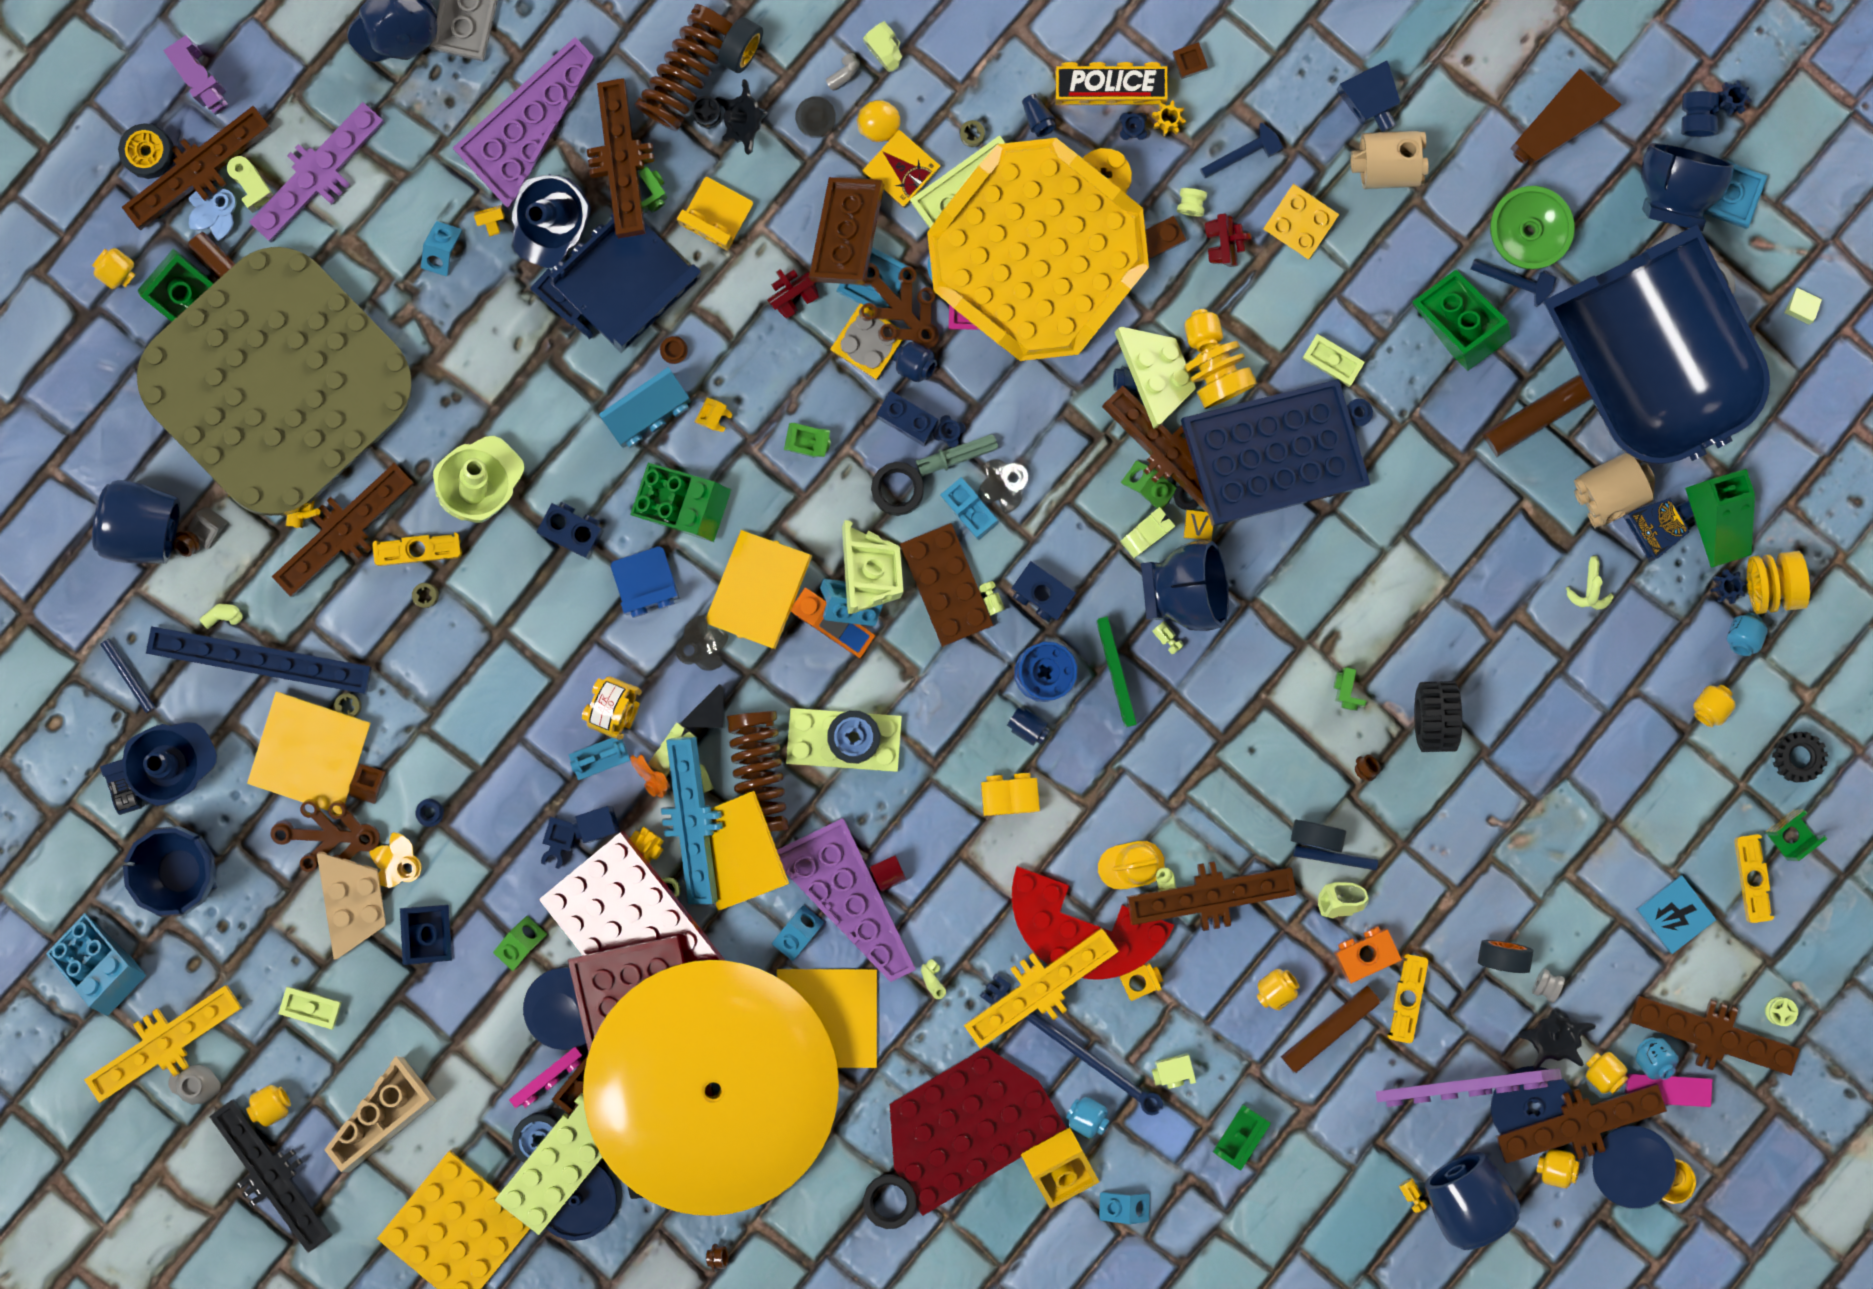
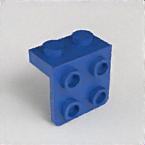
M655 547L611 563V570L622 600L621 606L625 615L631 614L632 618L647 614V609L658 606L659 609L674 605V600L680 598L662 547Z

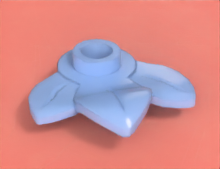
M205 188L204 191L208 194L209 199L204 201L197 191L189 197L191 204L196 207L189 216V228L192 230L211 228L216 240H222L228 235L234 225L232 213L237 205L235 195L227 189H217L218 192L213 194L209 189ZM224 197L225 204L224 206L219 207L218 201L220 198Z

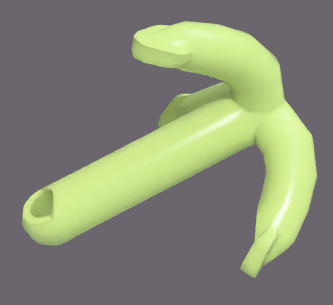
M1591 556L1589 560L1586 597H1579L1569 587H1566L1567 597L1576 606L1582 608L1590 606L1600 610L1609 606L1614 598V595L1610 593L1602 600H1598L1602 579L1599 576L1600 563L1597 556Z

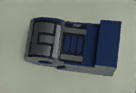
M122 760L100 766L102 775L105 777L110 790L114 808L119 815L142 808L141 798L135 795L124 779Z

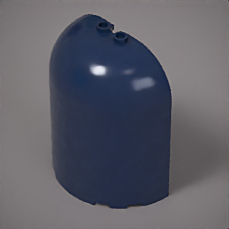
M1698 225L1645 250L1641 255L1596 277L1594 275L1543 300L1610 436L1624 452L1638 460L1654 464H1666L1690 457L1691 461H1694L1707 454L1705 448L1715 444L1718 449L1732 442L1731 436L1749 426L1765 406L1770 389V375L1767 362Z

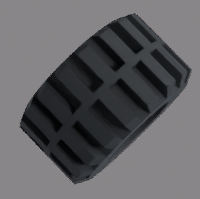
M1454 681L1420 682L1416 689L1414 704L1415 734L1421 752H1456L1458 750L1462 737V703L1459 688Z

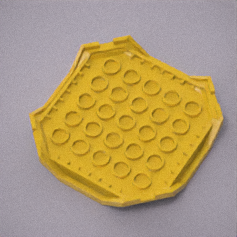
M1057 138L997 144L970 175L927 232L934 292L1019 361L1079 355L1149 268L1143 208Z

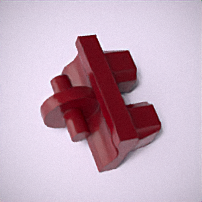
M1226 213L1218 214V219L1205 223L1207 238L1220 237L1221 244L1220 247L1208 248L1209 262L1212 264H1224L1228 267L1238 266L1237 253L1245 252L1244 242L1251 241L1252 236L1250 233H1243L1242 224L1233 226L1232 216H1227Z
M779 269L776 271L779 279L771 284L775 291L783 286L785 287L769 297L767 301L774 310L777 309L787 319L798 311L791 301L796 295L800 294L806 304L819 298L818 291L814 285L816 282H811L809 272H806L790 283V281L798 277L795 270L793 269L785 275Z

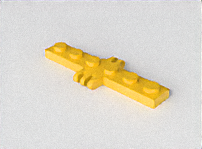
M1100 928L1045 968L1037 956L1031 953L1029 958L1034 966L1030 967L1025 959L1019 962L1025 970L1023 974L1020 973V970L1015 965L1010 968L1021 985L964 1024V1027L979 1048H982L1037 1008L1042 1014L1048 1012L1053 1020L1057 1019L1058 1015L1053 1010L1055 1005L1062 1014L1067 1011L1062 1003L1065 999L1062 991L1118 952V949L1103 928Z
M225 985L169 1023L161 1011L156 1008L152 1013L157 1022L154 1023L147 1014L143 1017V1021L148 1028L145 1029L140 1021L133 1024L142 1041L84 1079L97 1101L101 1103L157 1065L162 1070L168 1068L175 1077L180 1072L174 1063L177 1062L182 1070L189 1068L184 1058L188 1055L184 1047L237 1013L242 1007L228 985Z

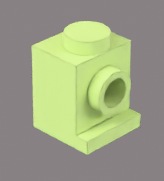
M1187 1053L1155 1061L1156 1068L1151 1069L1155 1086L1167 1084L1168 1089L1184 1085L1183 1080L1188 1079L1190 1084L1196 1083L1190 1057Z

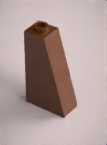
M1579 68L1512 145L1510 149L1514 151L1513 156L1520 163H1528L1532 166L1613 115L1622 104Z

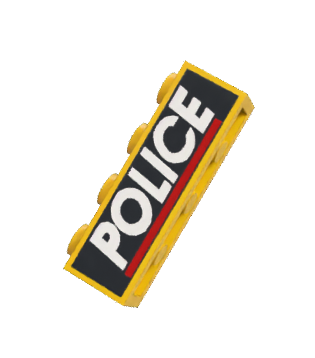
M1065 62L1061 66H1056L1055 105H1159L1160 102L1166 105L1167 66H1161V63L1148 62L1144 66H1133L1131 62L1117 63V66H1106L1103 62L1089 63V66H1078V63Z

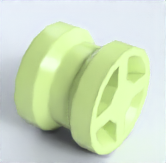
M1181 188L1180 197L1182 199L1181 203L1177 206V212L1189 216H1204L1205 209L1202 206L1203 202L1207 199L1208 193L1198 189Z
M1775 997L1766 1004L1765 1015L1775 1025L1789 1026L1796 1021L1798 1008L1792 1000Z

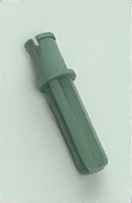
M988 435L945 451L940 449L937 454L915 461L918 470H920V476L924 477V475L941 469L947 471L950 466L998 449V444L994 435Z

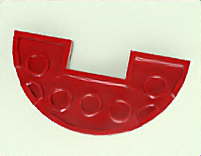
M1016 866L1011 896L1015 921L1030 949L1046 964L1049 965L1102 928L1060 912L1069 885ZM1121 905L1112 931L1103 928L1118 949V952L1082 978L1093 980L1110 979L1136 970L1158 953L1170 936L1174 924L1158 920L1132 925L1128 907Z

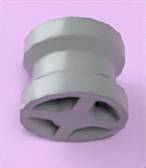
M1543 968L1534 983L1532 994L1537 996L1543 995L1547 998V1001L1554 1003L1563 988L1565 978L1559 975L1555 977L1550 974L1549 970Z

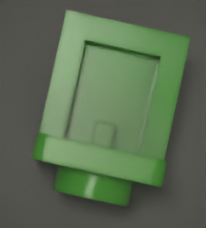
M648 166L638 171V174L652 196L642 202V210L644 213L649 210L653 213L665 205L664 200L667 199V195L661 187L665 182L657 170L651 172Z
M789 423L784 450L813 458L825 457L831 443L829 437L830 430Z
M1345 667L1342 668L1341 673L1337 672L1333 688L1338 689L1335 701L1342 703L1341 708L1358 711V706H1366V700L1351 697L1356 669Z

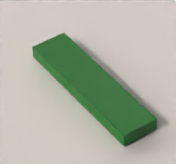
M1108 616L1099 618L1096 624L1123 724L1126 728L1137 725Z

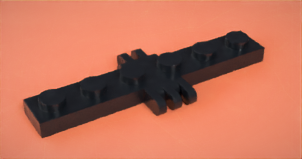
M234 1099L209 1116L250 1173L235 1185L238 1189L243 1188L247 1183L250 1185V1188L243 1192L242 1195L244 1198H247L255 1192L257 1197L249 1202L251 1207L267 1197L307 1253L332 1236V1233L292 1180L297 1175L294 1169L303 1163L300 1158L292 1164L288 1162L291 1157L297 1154L294 1149L285 1155L281 1151L274 1155Z

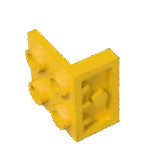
M705 177L686 211L681 210L677 221L680 226L728 251L753 207V201L711 178Z

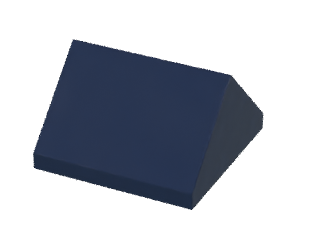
M449 905L400 908L403 965L452 961Z

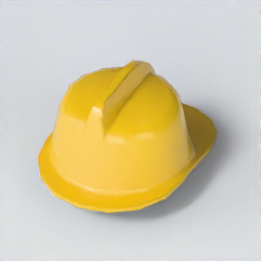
M1136 841L1111 847L1101 855L1098 862V873L1101 880L1113 889H1130L1151 884L1157 880L1156 872L1160 868H1164V856L1161 850L1155 844L1148 841Z

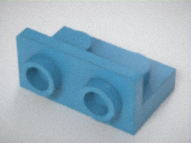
M823 579L820 589L827 602L823 613L824 620L868 626L876 625L883 604L848 614L846 581Z

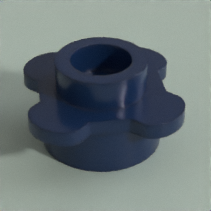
M1123 113L1120 116L1119 121L1122 123L1121 139L1137 138L1138 140H1143L1146 138L1145 122L1147 117L1144 113ZM1135 124L1136 128L1132 129L1130 126Z
M944 415L940 419L941 424L939 428L934 430L933 437L937 441L942 440L946 442L950 448H954L958 445V438L965 432L966 428L962 422L957 423L949 415ZM947 429H951L952 433L948 434Z

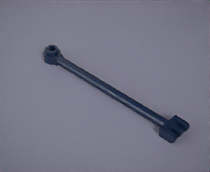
M996 973L993 979L1000 983L1001 986L997 988L990 982L986 986L995 993L991 998L989 994L983 991L980 994V997L991 1005L1008 994L1007 991L1012 985ZM1033 1011L1025 1017L1027 1021L1140 1102L1144 1113L1147 1115L1159 1113L1156 1108L1150 1109L1146 1106V1101L1150 1098L1155 1099L1157 1102L1156 1106L1162 1109L1163 1102L1158 1094L1153 1092L1146 1093L1036 1012Z

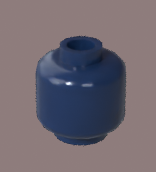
M909 342L904 347L900 346L894 355L897 373L918 383L924 379L928 380L933 375L937 361L934 359L935 356L932 350L915 342Z

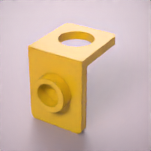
M1149 963L1120 976V980L1131 1001L1155 990L1161 991L1159 983L1164 982L1157 966L1152 968ZM1141 975L1144 977L1146 985L1143 990L1134 991L1130 988L1129 981L1132 976Z

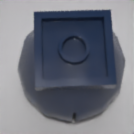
M1651 143L1643 157L1641 179L1649 199L1645 198L1642 209L1649 219L1686 228L1698 225L1700 231H1703L1706 223L1703 213L1724 197L1732 181L1734 165L1726 160L1691 149L1668 144Z
M1197 540L1180 545L1162 563H1141L1146 619H1171L1186 629L1194 631H1210L1221 628L1226 624L1229 610L1228 580L1221 552L1212 540Z
M180 826L154 828L133 843L124 860L126 863H134L133 865H123L125 888L137 906L160 917L184 916L205 902L211 890L217 888L214 855L203 838Z

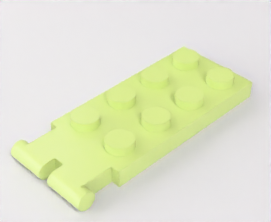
M580 1093L574 1101L578 1106L571 1115L563 1114L494 1200L538 1235L602 1158L588 1127L583 1093Z

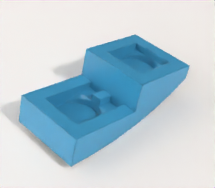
M962 477L940 494L977 540H980L999 524L998 519L983 504L978 495Z

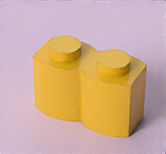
M1030 773L1014 774L1013 780H1003V775L986 776V782L980 783L983 816L1040 811L1037 778H1031Z

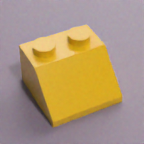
M1071 1128L1057 1133L1052 1138L1033 1146L1021 1154L1050 1209L1100 1182Z

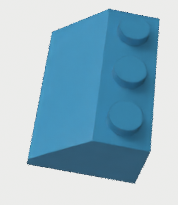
M667 367L602 411L599 416L622 448L625 446L632 448L643 440L641 436L649 430L653 433L666 424L664 420L674 414L677 417L688 410L687 404L692 401L670 368Z

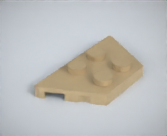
M318 852L317 858L333 958L338 959L386 926L379 874L376 868L366 865L362 866L354 861L330 856L325 852Z

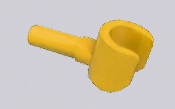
M316 508L306 512H296L287 515L286 526L302 528L303 519L320 515V510Z

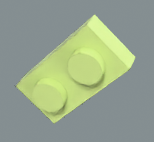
M1316 334L1302 358L1336 380L1339 379L1341 383L1348 387L1352 385L1365 363L1319 334Z
M288 986L286 987L278 1014L333 1030L342 1002Z

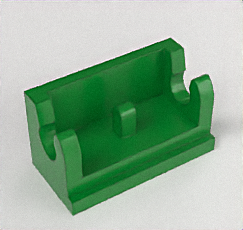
M1242 1104L1212 1152L1241 1171L1271 1123Z

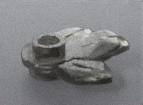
M993 459L984 463L981 469L988 478L980 485L978 497L984 501L999 500L1004 514L1012 512L1023 500L1022 489L1029 480L1027 469L1019 463L1008 465L1000 459ZM1012 472L1018 474L1019 479L1017 482L1010 480Z
M697 616L685 626L684 638L676 645V656L684 664H696L706 671L715 670L723 665L717 653L726 645L729 635L718 629H708L706 616ZM688 645L694 647V653L691 656H687L684 653V649Z

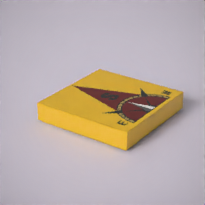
M898 130L862 172L872 180H882L884 183L883 191L901 207L905 208L910 199L925 186L941 166L902 131Z

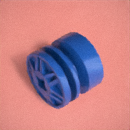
M1041 642L1027 648L1018 657L1014 666V679L1018 689L1025 697L1036 702H1049L1065 696L1072 689L1077 678V665L1073 655L1066 647L1055 642ZM1040 665L1042 668L1048 667L1050 669V672L1047 674L1048 680L1045 677H1038Z

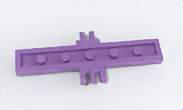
M362 102L316 152L311 147L306 151L298 144L295 149L302 156L298 159L292 152L287 155L295 163L291 168L296 173L249 223L268 241L272 242L318 193L332 205L335 200L328 192L332 190L338 196L343 193L335 186L339 181L345 188L350 186L338 171L385 122Z

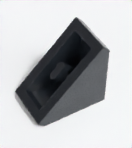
M719 684L680 724L684 728H725V688Z

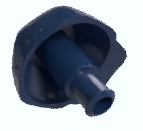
M367 0L359 9V15L349 25L347 31L349 44L368 61L378 62L390 57L402 60L411 59L435 40L438 27L436 9L431 0Z
M551 174L531 178L523 183L512 211V222L514 224L513 246L520 258L545 268H553L560 261L564 260L571 247L577 245L583 237L590 217L591 206L584 196L582 189L569 178Z
M185 722L172 726L166 724L156 725L127 741L122 760L124 779L136 796L156 806L166 805L187 795L196 788L198 781L203 779L216 765L217 753L204 727L197 723Z

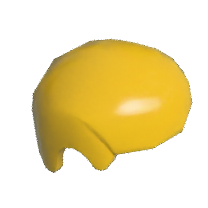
M883 100L868 102L859 110L856 118L858 131L872 142L889 141L897 133L901 124L898 110L889 102Z
M1675 1159L1677 1169L1675 1182L1668 1195L1663 1199L1670 1204L1684 1203L1692 1197L1696 1189V1177L1688 1163L1679 1159Z

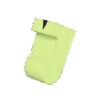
M236 156L228 162V174L237 183L241 184L247 193L242 198V201L254 213L263 207L274 194L256 168L245 157Z
M1159 507L1120 542L1130 555L1136 558L1173 530L1175 525Z
M676 723L648 765L654 770L663 773L665 777H668L671 772L666 740L696 736L679 723Z

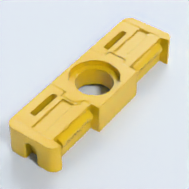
M454 532V536L452 534L432 536V539L430 535L401 538L402 542L400 540L380 542V544L378 541L373 542L374 562L378 566L456 559L462 556V549L460 548L461 537L456 532ZM417 541L422 542L425 546L424 554L420 557H413L410 553L411 545Z
M1759 834L1739 836L1734 839L1745 916L1749 923L1765 922L1774 919V916H1770L1769 894L1766 893V891H1770L1767 865L1762 863L1761 841L1758 840L1762 836ZM1753 870L1758 871L1761 875V882L1755 887L1747 882V875Z
M1403 954L1402 957L1406 958V960L1403 962L1401 983L1397 982L1392 1004V1010H1395L1390 1029L1391 1035L1387 1034V1038L1394 1041L1412 1043L1426 978L1428 959ZM1406 990L1412 991L1415 995V1002L1409 1007L1403 1006L1400 1002V995Z

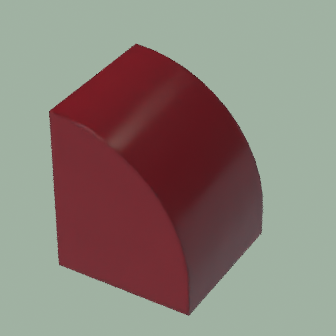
M896 855L870 866L881 892L907 881Z

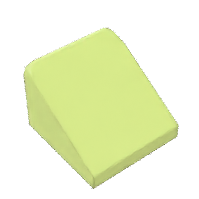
M1796 288L1784 313L1810 325L1816 318L1822 299Z

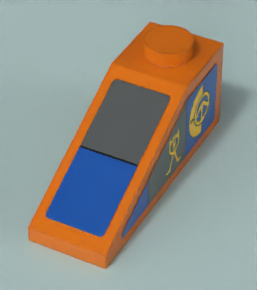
M804 588L790 612L850 653L861 658L876 635L859 624L824 620L823 613L827 602L812 591Z

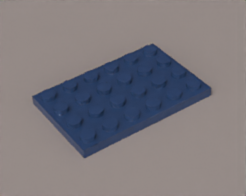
M1339 379L1181 419L1212 527L1366 488L1371 485Z

